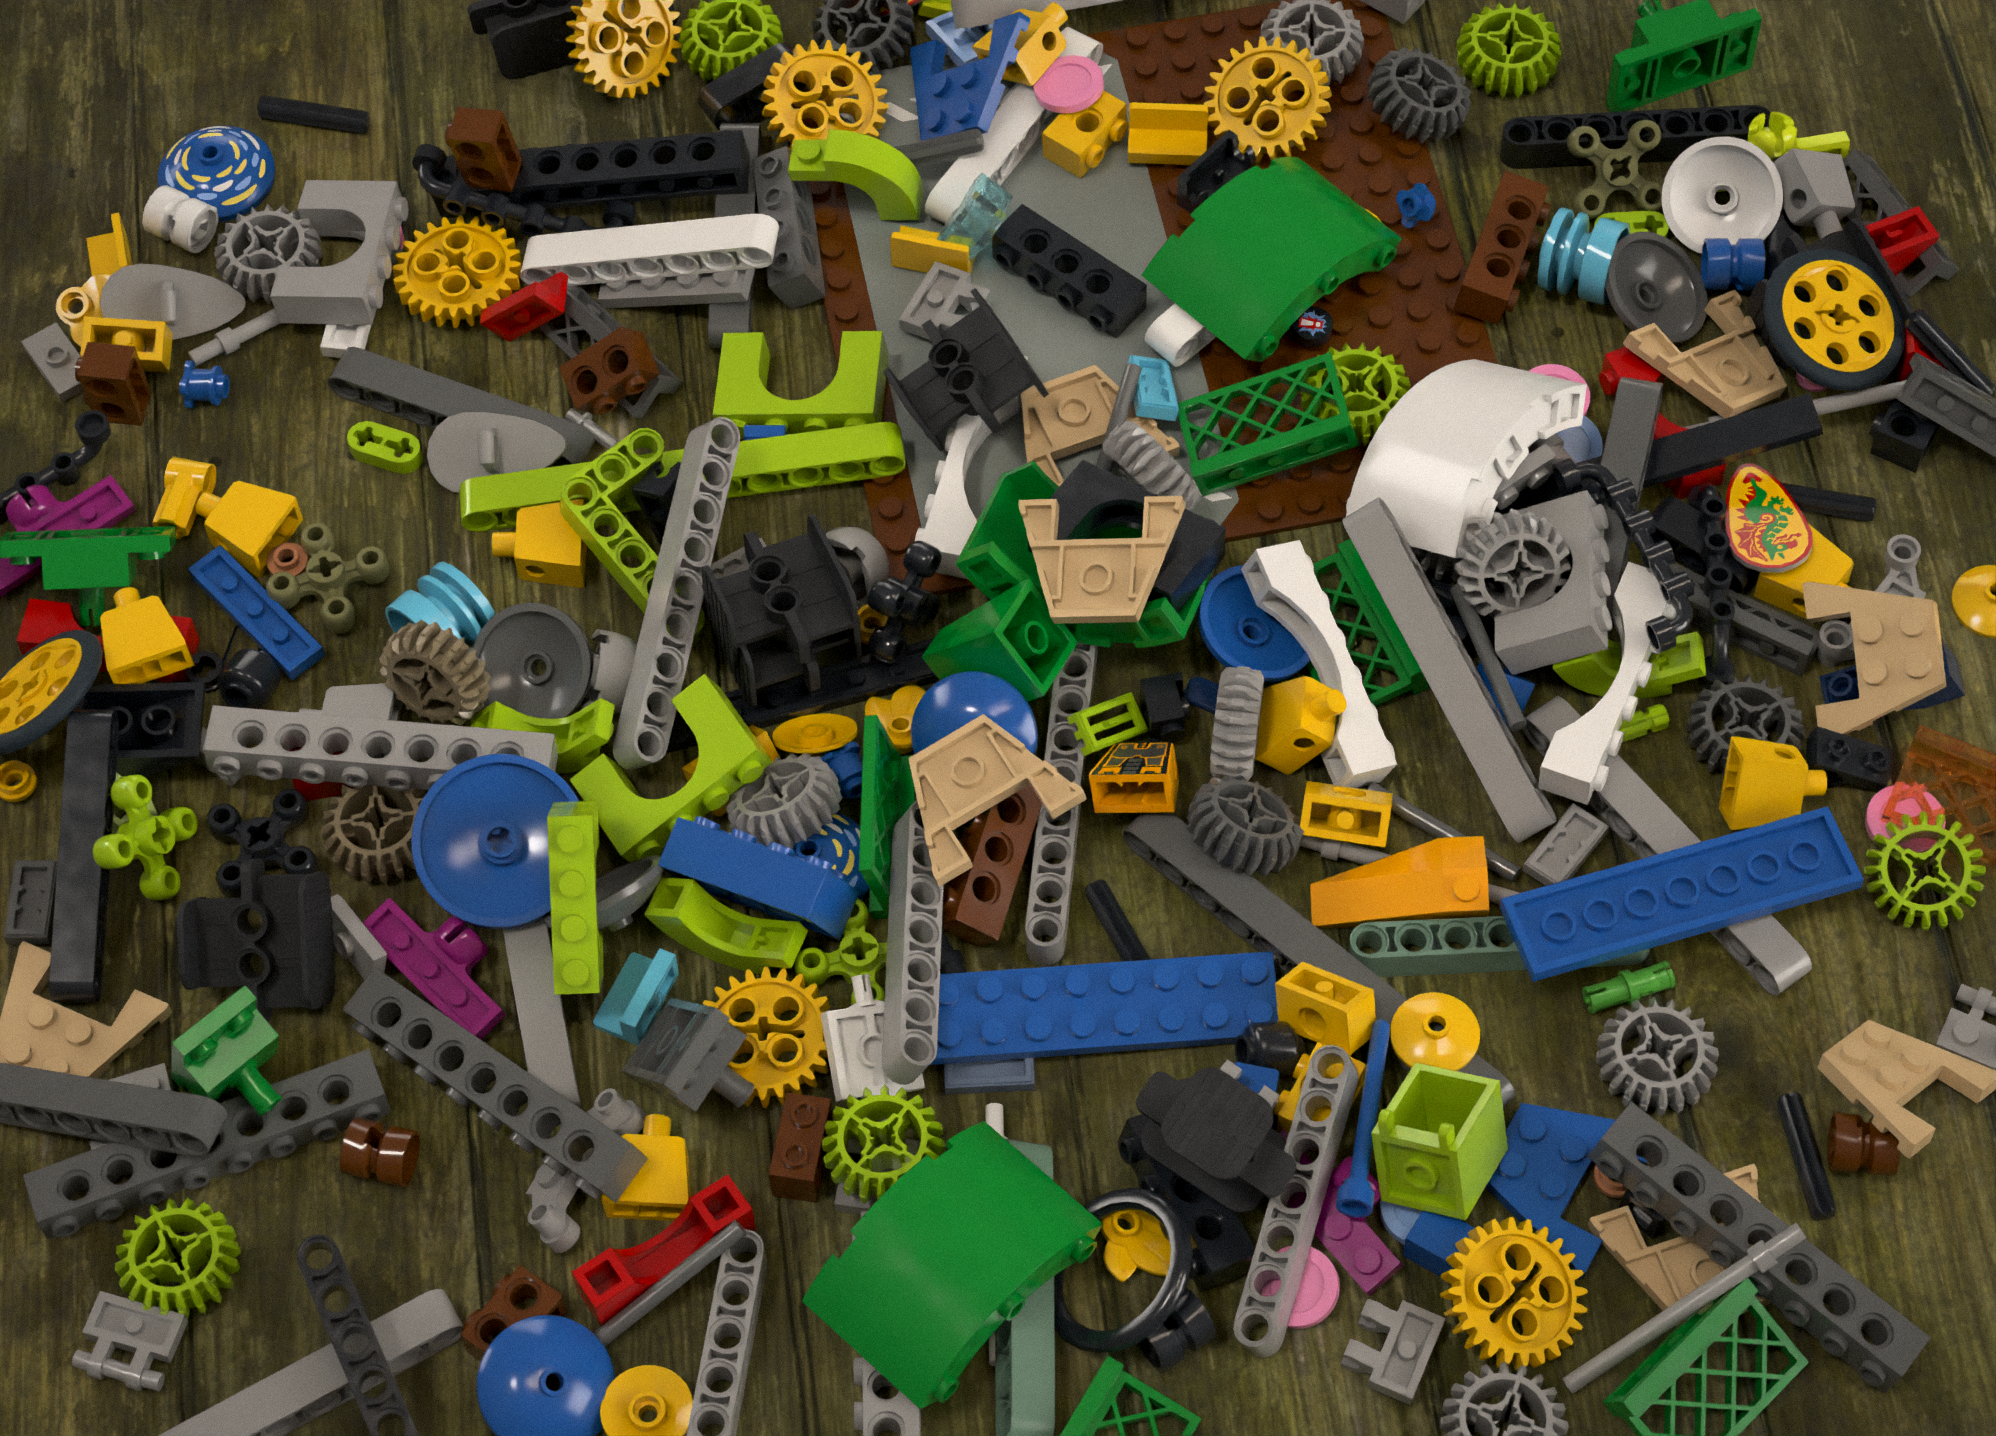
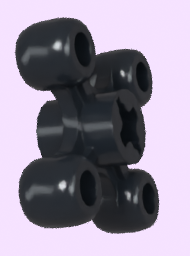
M919 540L913 541L907 548L903 558V566L908 570L904 581L896 577H890L888 580L881 579L875 582L868 596L869 607L887 616L888 620L885 626L877 627L869 638L867 649L869 654L885 663H896L901 658L906 646V638L901 634L905 623L915 628L921 624H930L939 612L941 603L939 597L926 589L920 588L924 578L932 577L941 563L942 554L940 550L929 543Z
M295 789L280 791L273 800V812L269 818L255 817L245 822L241 818L239 811L233 805L227 803H220L209 810L206 823L210 834L217 841H235L240 845L238 858L235 861L223 863L216 872V883L220 892L226 898H241L240 866L246 860L262 859L265 871H270L280 866L285 871V874H312L319 872L318 860L310 848L306 846L290 847L285 843L287 830L291 827L302 825L309 814L307 801L301 792Z

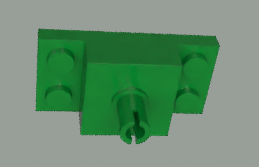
M1645 0L1637 9L1638 15L1642 18L1635 20L1631 48L1624 49L1613 57L1605 105L1609 112L1628 111L1751 69L1762 17L1754 7L1743 12L1731 13L1725 18L1720 19L1708 0H1695L1668 10L1663 8L1660 0H1651L1654 7H1652L1649 0Z
M176 526L6 532L0 538V558H10V564L22 565L36 563V559L42 556L44 590L78 589L79 625L90 626V623H92V608L94 626L101 625L100 616L105 612L104 588L128 587L136 578L135 553H138V559L141 560L164 558V554L167 551H171L176 543Z
M246 985L172 1042L171 1078L182 1091L188 1088L194 1095L205 1096L215 1101H218L236 1086L261 1117L282 1100L280 1094L276 1093L257 1070L277 1054L279 1035L256 1009L257 998Z

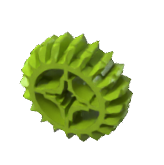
M700 0L698 9H689L688 19L682 20V31L679 37V43L682 44L680 47L682 48V58L685 60V64H689L692 74H700L703 82H707L712 78L715 80L770 47L783 43V33L777 15H773L770 5L762 6L760 0H712L710 3Z
M1500 2L1495 10L1484 6L1481 15L1472 13L1469 23H1464L1461 28L1456 46L1458 51V67L1462 68L1464 78L1472 79L1474 88L1485 86L1487 95L1493 91H1498L1502 99L1507 93H1513L1519 98L1524 90L1533 95L1537 86L1545 88L1549 78L1554 77V74L1557 72L1558 62L1561 59V40L1559 33L1555 32L1554 22H1545L1544 12L1533 15L1531 6L1524 10L1518 9L1515 2L1511 8H1504ZM1507 47H1511L1510 54H1507Z
M1363 342L1358 349H1351L1345 343L1341 352L1330 346L1327 353L1331 352L1353 428L1357 439L1361 440L1366 447L1370 437H1374L1387 413L1410 390L1409 377H1405L1403 365H1395L1393 354L1381 357L1379 346L1372 352L1366 350ZM1327 368L1310 373L1305 383L1320 389L1329 376ZM1380 387L1387 396L1385 401L1378 397L1377 388ZM1300 391L1302 394L1301 407L1306 412L1314 396ZM1323 401L1314 417L1323 420L1340 414L1338 406Z
M1925 811L1919 813L1918 825H1913L1911 817L1908 814H1904L1901 817L1903 830H1900L1893 822H1888L1885 829L1891 838L1888 839L1881 834H1876L1873 838V842L1882 851L1868 849L1865 857L1868 860L1878 863V865L1864 867V876L1878 878V880L1867 885V892L1876 893L1882 891L1883 895L1877 898L1874 905L1879 909L1890 902L1893 907L1887 915L1889 920L1893 921L1896 919L1900 911L1907 914L1903 922L1905 928L1912 926L1914 917H1921L1920 926L1923 931L1929 930L1931 924L1930 917H1935L1938 926L1945 928L1948 925L1946 912H1949L1957 921L1961 920L1964 914L1958 903L1972 909L1976 904V900L1967 891L1981 893L1984 885L1971 879V877L1983 876L1986 872L1985 866L1971 865V862L1982 857V850H1966V847L1974 841L1975 837L1972 833L1966 834L1961 839L1956 837L1962 826L1958 821L1952 824L1949 831L1942 828L1945 822V815L1938 814L1934 825L1928 824V814ZM1915 838L1937 840V843L1929 851L1917 853L1909 848L1905 850L1899 846ZM1948 849L1954 853L1960 865L1961 880L1959 886L1950 881L1951 877L1943 871L1941 866V860ZM1934 855H1937L1932 864L1933 869L1931 873L1936 874V877L1932 878L1927 875L1923 880L1920 879L1915 887H1911L1916 879L1915 875L1918 870L1912 868V865L1916 864L1922 867L1926 862L1929 863ZM1889 856L1899 862L1898 866L1906 872L1908 877L1907 883L1900 894L1894 889L1888 876L1887 864ZM1925 889L1934 890L1939 894L1943 892L1949 896L1948 899L1931 905L1911 902L1920 891Z
M885 1084L880 1089L881 1095L872 1096V1091L865 1087L863 1090L864 1099L860 1101L849 1094L846 1099L848 1109L836 1106L833 1111L836 1121H827L825 1125V1133L828 1135L822 1139V1150L827 1153L824 1156L825 1167L833 1169L831 1178L835 1184L844 1182L843 1189L847 1196L860 1190L859 1197L863 1204H866L872 1195L877 1196L878 1200L897 1180L925 1156L928 1155L935 1160L939 1157L938 1154H942L945 1151V1141L939 1138L943 1134V1128L940 1122L934 1121L935 1111L932 1107L922 1109L923 1099L919 1094L907 1101V1091L903 1087L897 1091L895 1096L889 1094V1088ZM887 1119L882 1122H874V1120ZM909 1127L920 1139V1146L915 1156L908 1152V1146L903 1143L906 1139L905 1132ZM852 1136L858 1138L859 1145L864 1148L861 1151V1159L857 1164L846 1151ZM884 1169H893V1170H894V1171H890V1172H880L881 1170H884Z
M187 1197L181 1208H178L175 1201L169 1198L166 1210L159 1211L158 1207L151 1204L149 1209L151 1216L145 1220L143 1217L135 1215L134 1222L138 1228L136 1230L123 1229V1238L127 1244L116 1246V1254L121 1259L115 1263V1271L118 1276L122 1277L119 1285L124 1293H129L128 1298L132 1302H142V1308L146 1311H149L152 1306L159 1307L161 1315H167L169 1310L174 1312L178 1310V1313L184 1314L187 1320L191 1308L196 1307L200 1313L205 1314L207 1310L205 1302L211 1298L214 1302L221 1303L222 1296L219 1288L233 1289L234 1282L229 1274L239 1272L240 1265L235 1258L241 1253L238 1242L234 1241L236 1233L232 1226L226 1225L227 1220L225 1216L219 1211L213 1213L211 1206L205 1202L196 1208L193 1200ZM180 1232H194L193 1234L188 1236H178L175 1234ZM159 1242L157 1250L149 1255L153 1247ZM173 1247H175L179 1256L183 1258L181 1261L185 1268L184 1271H181L177 1262L173 1260L175 1259L171 1251ZM208 1262L205 1269L196 1277L199 1268ZM159 1282L160 1285L168 1282H178L182 1285L164 1287L156 1285V1283Z

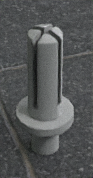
M573 408L567 412L565 418L587 428L593 434L595 440L608 450L619 442L617 438L592 421L593 416L589 412L582 415Z

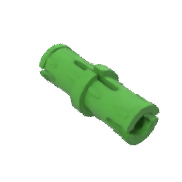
M1664 960L1658 964L1633 972L1626 969L1618 972V976L1591 986H1585L1582 988V996L1586 1006L1591 1004L1588 1007L1589 1013L1595 1014L1626 1002L1628 1005H1631L1636 999L1639 1001L1641 997L1674 988L1675 977L1672 969L1666 971L1669 968V963Z

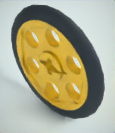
M1813 249L1798 252L1785 259L1773 271L1765 289L1763 303L1765 326L1771 342L1780 356L1798 374L1815 384L1829 389L1854 391L1869 388L1881 382L1896 368L1904 348L1906 332L1904 317L1886 282L1871 266L1855 256L1838 250ZM1833 275L1837 277L1842 283V291H1835L1829 287L1826 276ZM1794 286H1801L1808 291L1810 295L1809 303L1802 302L1796 297ZM1859 300H1865L1873 306L1874 316H1867L1860 310ZM1795 322L1802 323L1809 329L1810 339H1803L1797 335L1794 329ZM1859 336L1867 337L1873 342L1875 346L1874 353H1868L1862 349L1859 344ZM1827 347L1834 348L1840 352L1843 359L1842 364H1835L1829 360L1826 353Z
M85 630L62 632L30 649L0 676V755L13 753L43 737L77 706L96 679L102 664L103 651L98 637Z

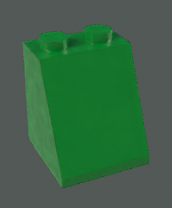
M1027 579L939 630L922 658L939 680L964 671L987 672L1011 683L1028 702L1043 697L1078 641L1064 623H1053L1045 598L1032 581Z

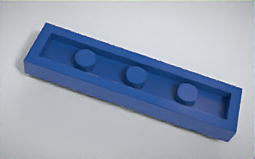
M221 545L188 568L191 579L262 651L268 653L273 658L276 665L291 680L325 656L322 646L278 602L269 598L267 591Z

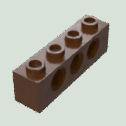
M1504 170L1453 307L1454 310L1495 325H1499L1504 310L1512 313L1520 292L1519 289L1513 288L1514 283H1523L1531 262L1523 259L1525 253L1533 255L1541 232L1534 230L1535 225L1543 227L1551 204L1544 202L1549 186Z
M1030 785L962 824V831L964 833L960 844L970 858L973 867L947 882L946 888L943 889L942 930L976 947L999 940L1042 802ZM998 807L1002 811L1003 820L1000 818L998 814ZM985 845L990 851V859L986 855ZM972 885L977 889L978 898L973 894Z

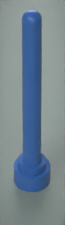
M1384 1019L1376 1020L1372 1027L1350 1176L1344 1180V1184L1339 1186L1337 1193L1336 1209L1350 1217L1360 1218L1369 1216L1373 1209L1375 1193L1371 1189L1370 1182L1367 1180L1373 1147L1371 1132L1376 1126L1390 1035V1024Z

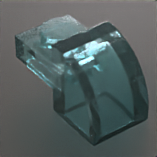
M981 173L971 184L960 206L951 213L937 240L968 246L971 261L984 248L1007 215L1004 212L1013 196L984 173Z

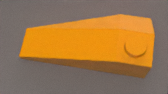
M1484 837L1437 838L1310 884L1312 924L1318 929L1357 927L1367 922L1488 917L1489 891Z

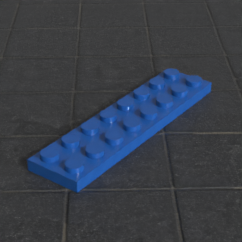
M1827 806L1501 899L1499 908L1530 979L1534 982L1859 889L1864 878Z
M1269 951L940 974L937 1054L930 1065L1236 1043L1237 1037L1243 1033L1246 1026L1250 1023L1278 1021L1273 953Z

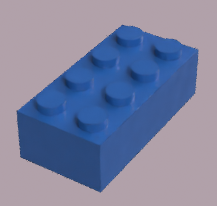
M696 816L694 822L680 817L677 818L659 860L660 867L678 879L695 880L711 895L781 920L799 921L806 929L840 941L859 895L858 890L846 883L849 876L832 869L833 865L823 859L808 855L805 860L795 856V851L775 842H770L769 847L758 843L756 837L741 830L733 829L732 833L719 829V824L709 819Z

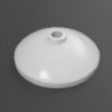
M1713 137L1697 142L1687 148L1671 165L1662 189V208L1668 226L1684 245L1701 254L1705 238H1727L1731 244H1736L1739 238H1762L1764 240L1776 225L1783 203L1781 178L1772 160L1757 146L1734 137ZM1721 189H1725L1730 193V201L1725 205H1719L1715 201V194Z

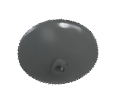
M1635 232L1619 240L1610 261L1605 287L1609 301L1621 321L1632 331L1655 323L1674 345L1687 341L1703 326L1707 315L1704 311L1708 304L1707 293L1701 274L1691 258L1677 244L1656 233Z
M541 603L513 605L493 616L476 638L473 648L477 649L475 655L478 659L486 662L483 670L487 671L491 676L488 682L491 690L488 693V698L483 703L484 708L497 701L525 715L557 719L570 716L585 698L593 672L591 648L585 633L578 623L562 610ZM541 660L546 663V671L543 675H539L536 670L537 664Z
M653 855L640 860L637 859L596 878L598 930L608 927L610 932H615L633 922L634 919L631 914L648 901L663 875L664 868L659 866L660 856ZM550 913L543 917L546 925L552 928Z

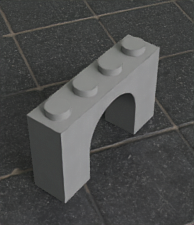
M306 180L297 208L300 218H309L313 229H316L319 236L353 237L362 240L363 243L351 257L334 265L325 267L279 266L270 294L279 322L372 325L377 308H381L383 304L385 279H389L391 276L393 251L398 250L400 245V225L402 221H406L408 218V201L405 197H402L397 181Z
M1587 490L1517 510L1521 517L1527 510L1534 512L1538 518L1541 516L1546 517L1552 523V527L1557 528L1562 533V541L1567 544L1570 552L1566 558L1573 562V566L1566 584L1551 599L1534 607L1495 617V653L1512 675L1608 649L1607 631L1612 629V620L1607 609L1606 597L1610 596L1611 587L1605 573V563L1609 562L1610 554L1604 540V529L1608 528L1609 522L1603 505H1597ZM1509 513L1502 515L1504 519H1507ZM1523 539V546L1527 551H1531L1534 555H1542L1540 543Z

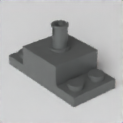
M674 998L669 999L621 1070L626 1076L636 1082L647 1085L673 1105L695 1112L711 1089L724 1096L734 1106L739 1108L750 1097L755 1086L752 1082H748L727 1066L747 1035L728 1023L730 1018L717 1008Z

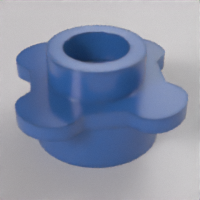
M1416 183L1413 189L1408 191L1400 190L1397 193L1396 202L1403 215L1401 219L1402 224L1406 228H1413L1416 222L1431 220L1436 209V202L1433 194L1428 191L1425 184Z

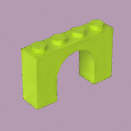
M842 331L839 365L834 379L820 393L801 400L782 399L771 394L766 389L771 354L763 332L723 333L713 417L714 419L725 417L733 421L739 429L740 439L744 438V425H785L786 435L882 421L886 376L883 372L887 369L889 357L882 331Z
M703 674L671 699L694 733L699 749L696 769L687 784L678 792L661 799L642 798L620 765L604 753L570 779L584 801L598 802V823L619 854L629 862L648 856H659L662 848L667 844L678 817L694 822L696 816L703 817L708 812L721 808L727 803L731 794L744 784L757 780L762 775L764 769L772 763L770 757L723 690L706 674Z
M553 802L547 816L554 995L600 993L604 977L603 931L598 930L596 896V855L599 846L598 802Z

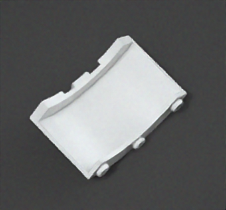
M1476 359L1459 361L1432 372L1414 385L1397 402L1391 411L1387 413L1384 421L1376 431L1361 461L1351 495L1347 500L1346 517L1380 497L1392 512L1410 546L1453 558H1462L1459 555L1458 547H1469L1471 545L1466 538L1467 533L1478 535L1482 531L1479 528V520L1485 521L1490 525L1498 503L1493 499V496L1502 479L1510 480L1518 466L1529 454L1528 447L1539 438L1546 440L1559 431L1570 427L1582 426L1587 384Z

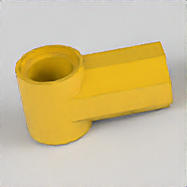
M172 457L165 470V491L152 521L153 525L176 526V539L181 540V537L188 536L197 515L196 504L198 499L204 492L213 494L217 475L215 465Z

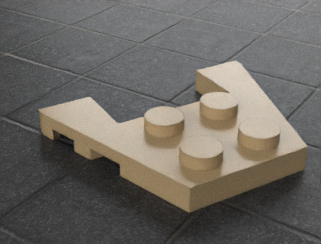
M1736 290L1711 299L1704 309L1725 333L1723 336L1685 352H1680L1655 323L1630 332L1623 342L1626 348L1723 418L1741 414L1778 398L1787 387L1766 346L1760 347L1753 334L1756 326L1751 316L1744 317L1739 308L1742 299Z
M1096 365L1042 383L1049 393L1045 398L1035 386L1021 393L1026 463L1035 461L1042 471L1059 487L1064 480L1054 460L1102 444L1104 441L1119 386ZM1131 404L1127 421L1137 423L1162 445L1173 458L1179 456L1180 446L1172 436L1168 438L1157 428V422L1153 418L1136 416L1134 405Z
M1183 496L1144 497L1142 537L1116 539L1057 540L1059 504L1057 499L1019 500V510L1024 521L1026 534L1053 623L1139 622L1184 512L1185 501Z
M1815 582L1803 583L1806 620L1810 623L1851 616L1858 680V699L1815 706L1818 727L1844 735L1854 730L1860 731L1872 725L1874 720L1894 710L1897 712L1947 687L1938 607L1935 601Z
M984 714L908 758L924 826L926 844L931 859L932 873L939 887L973 867L970 858L952 830L1030 785L1052 819L1086 800L1085 793L1074 781L1071 783L1059 774L1054 766L1046 760L1042 761L1027 750L1023 743Z
M22 941L18 949L0 1018V1062L98 1079L111 1068L109 1063L125 1049H133L144 1039L143 1034L156 1022L163 1023L170 1016L172 1010L168 1003L135 989L113 1025L107 1026L47 1000L39 995L49 981L51 953Z
M1867 1020L1823 1053L1817 1067L1853 1105L1858 1104L1860 1101L1874 1115L1871 1123L1881 1133L1889 1130L1899 1140L1897 1149L1909 1159L1930 1143L1936 1128L1903 1108V1105L1936 1079L1941 1080L1977 1104L1996 1089V1070L1871 1020Z
M1755 1164L1724 1173L1725 1176L1761 1203L1758 1198V1173ZM1628 1205L1589 1219L1588 1226L1590 1231L1596 1237L1603 1240L1602 1244L1662 1311L1727 1269V1267H1722L1712 1261L1707 1251L1690 1238L1684 1236L1647 1247ZM1754 1295L1763 1306L1769 1305V1301L1766 1298Z

